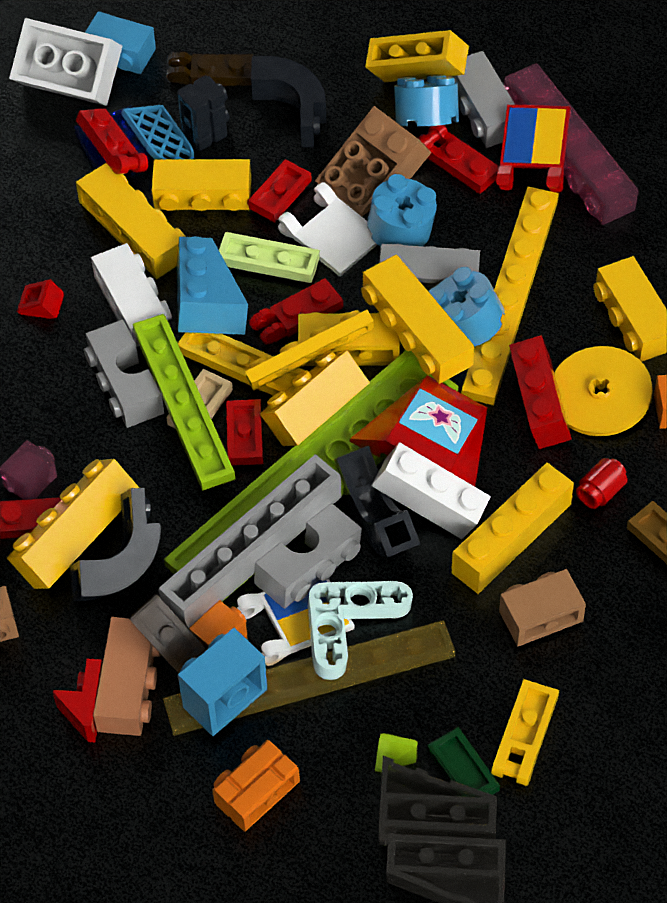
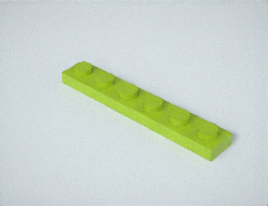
M165 314L133 323L134 334L162 394L163 401L202 491L235 480L234 469Z

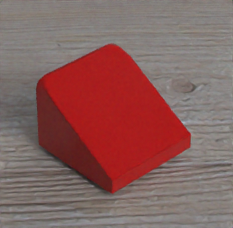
M51 279L25 285L17 312L21 315L49 319L57 318L64 292Z

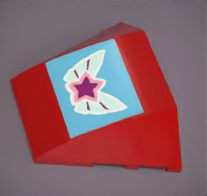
M427 375L352 436L349 442L360 448L369 446L371 453L380 458L382 453L388 456L400 442L475 487L487 407L443 383L438 384L434 378Z

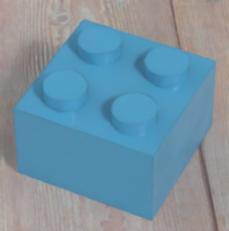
M235 628L225 635L220 634L214 638L209 644L208 650L198 658L194 657L188 660L178 674L183 708L212 736L268 690L265 656Z

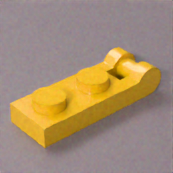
M523 680L493 763L492 775L500 778L506 775L517 779L516 783L528 786L559 696V690ZM514 753L523 756L522 763L518 764L509 761L510 754Z

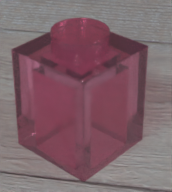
M26 440L0 467L4 487L23 500L36 499L57 477L53 454L43 446L37 447Z

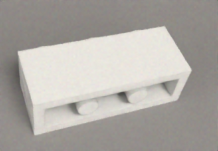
M128 243L91 257L94 277L118 321L124 320L136 343V347L140 345L133 331V323L161 314H165L167 321L172 319L166 301L160 302L157 297L158 289L153 278H147L144 274L145 266L139 253L133 254Z
M400 442L385 458L371 485L460 539H463L478 524L491 497Z

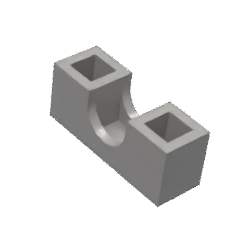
M122 319L86 333L88 347L84 348L86 359L90 367L96 366L99 373H96V377L103 392L109 391L112 397L108 400L116 418L121 416L126 428L164 414L162 394L149 369L136 374L123 372L126 368L139 363L136 343L124 320Z
M329 504L306 522L305 544L312 551L296 553L288 549L284 544L279 543L255 562L254 583L284 609L294 601H301L308 594L310 588L319 580H327L337 566L345 560H352L358 554L361 548L362 528L335 505Z

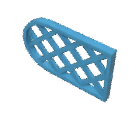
M163 105L125 108L122 110V116L147 152L155 160L166 159L162 156L163 154L172 159H183L179 157L180 152L188 155L189 159L194 158V150ZM144 114L155 119L154 123L143 119ZM158 121L168 125V130L157 126ZM140 124L151 127V131L140 128ZM155 130L165 134V138L163 139L155 135ZM169 137L180 141L179 145L169 142ZM154 139L163 143L161 148L150 143L151 140ZM166 145L177 150L176 153L173 154L165 150Z

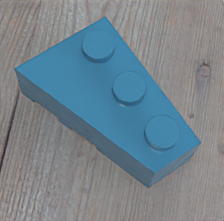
M197 236L179 237L177 259L178 332L245 335L248 303L213 239Z

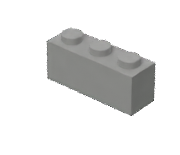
M481 51L468 55L464 75L447 77H454L455 82L458 83L459 109L471 121V128L475 137H480L485 147L488 148L503 143L507 104L515 105L484 52Z
M402 244L381 245L380 263L397 254L427 291L436 287L445 278L453 275L454 271L460 267H469L471 271L479 272L480 250L408 246Z

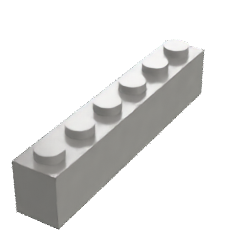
M316 454L160 586V598L189 629L219 600L223 601L255 573V562L279 543L286 546L306 529V522L329 504H334L341 498V475Z

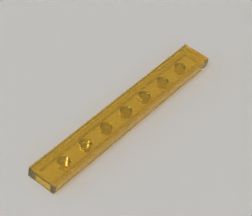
M444 620L347 647L346 671L338 679L327 680L318 676L313 667L312 657L266 669L268 690L235 718L455 657V649ZM332 651L326 653V660H328L329 665H335ZM181 693L163 698L173 736L203 728L183 708Z

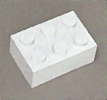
M25 18L9 79L22 85L107 106L122 45L112 39Z

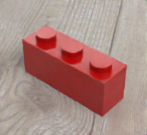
M542 335L509 345L528 422L538 448L542 449L572 440L550 355Z

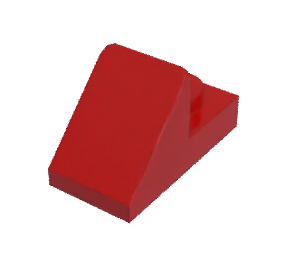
M87 659L85 672H79L77 691L53 690L57 708L88 742H96L97 729L93 715L103 665L102 659Z

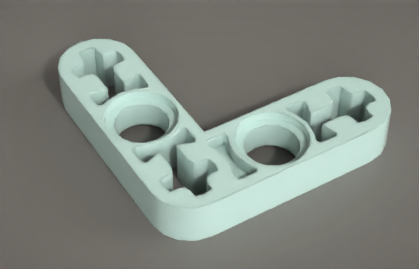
M398 581L323 582L314 585L309 592L307 607L313 667L318 676L327 680H334L341 677L346 671L348 652L344 619L403 617L408 614L411 608L413 598L411 588ZM354 595H364L369 599L370 603L359 606L351 601V597ZM340 596H344V604H343V605L340 604V602H341ZM377 596H380L379 602L381 604H376ZM391 596H397L398 601H401V603H394V599ZM325 597L329 604H322L320 598ZM322 625H331L337 630V633L333 636H324L319 633L318 628ZM327 649H333L332 658L335 665L328 664V660H326Z

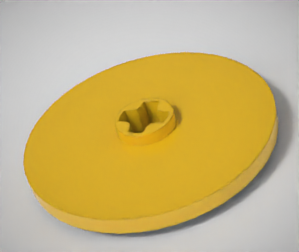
M596 346L580 350L567 357L554 372L568 426L574 431L585 435L610 436L628 430L643 418L652 400V381L645 365L631 353L619 348ZM605 387L607 388L606 394L601 391L595 394V388H598L599 390H603Z

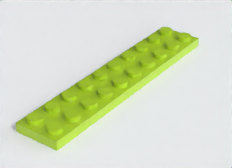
M405 350L369 381L370 383L304 441L288 451L164 558L165 567L173 574H176L315 454L339 473L334 459L360 449V447L349 442L350 438L427 376L420 367L418 358L414 353ZM450 379L442 382L448 387L458 391V385H456ZM384 453L381 454L380 458L372 454L376 466L387 457ZM341 479V497H342V496L344 495V492H345L346 490H345L344 484H343L342 479Z

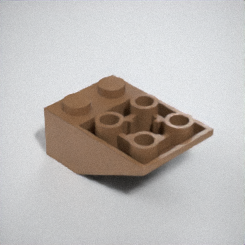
M374 106L315 182L318 184L321 182L326 183L340 200L360 216H363L370 211L372 195L381 183L387 181L394 174L403 175L407 179L412 178L432 152L418 138Z

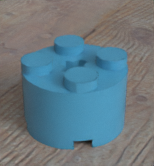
M430 75L427 76V82H424L422 79H416V77L397 78V85L394 86L396 123L400 126H408L407 121H415L417 126H437L452 124L451 121L459 122L458 83L455 82L454 77Z
M400 174L391 175L387 181L381 183L372 195L367 227L372 233L371 238L380 247L382 244L424 246L430 238L436 213L435 191Z
M460 267L454 271L453 275L445 278L436 287L428 291L474 346L487 342L500 330L502 326L500 320L502 313L505 315V309L484 274L471 271L469 267Z

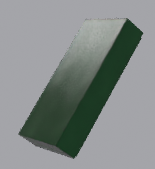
M459 727L427 745L428 753L467 809L500 790L499 783Z

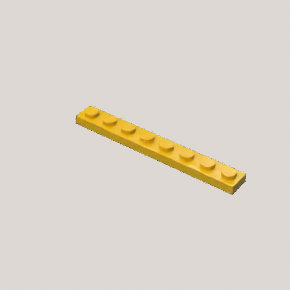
M527 187L494 289L505 309V315L502 313L500 320L502 326L490 340L475 347L473 366L469 367L461 390V394L474 401L490 405L495 404L511 353L509 345L514 343L558 203L559 193Z

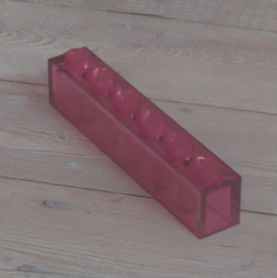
M536 63L506 76L504 87L515 105L570 106L564 176L568 180L571 190L574 193H578L583 199L588 212L591 215H595L601 224L604 225L635 211L638 196L637 187L541 67Z

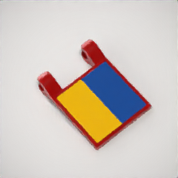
M507 104L500 166L496 178V183L501 190H512L514 168L549 169L546 182L547 187H549L551 192H562L570 106Z

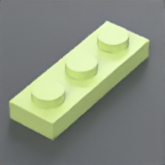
M225 232L219 248V252L226 265L230 268L312 283L320 259V250L229 232Z

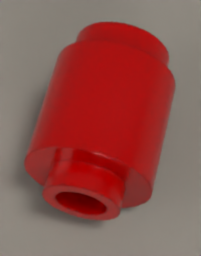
M602 458L579 481V487L576 489L578 498L592 509L604 506L627 483L625 467L615 459Z

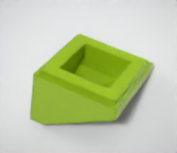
M380 734L375 771L385 772L416 763L418 742L413 739L390 734Z

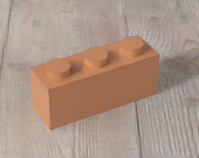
M111 617L93 717L97 732L141 736L143 722L149 723L151 718L152 703L147 700L149 689L155 690L157 682V668L153 667L154 657H160L161 654L129 618Z

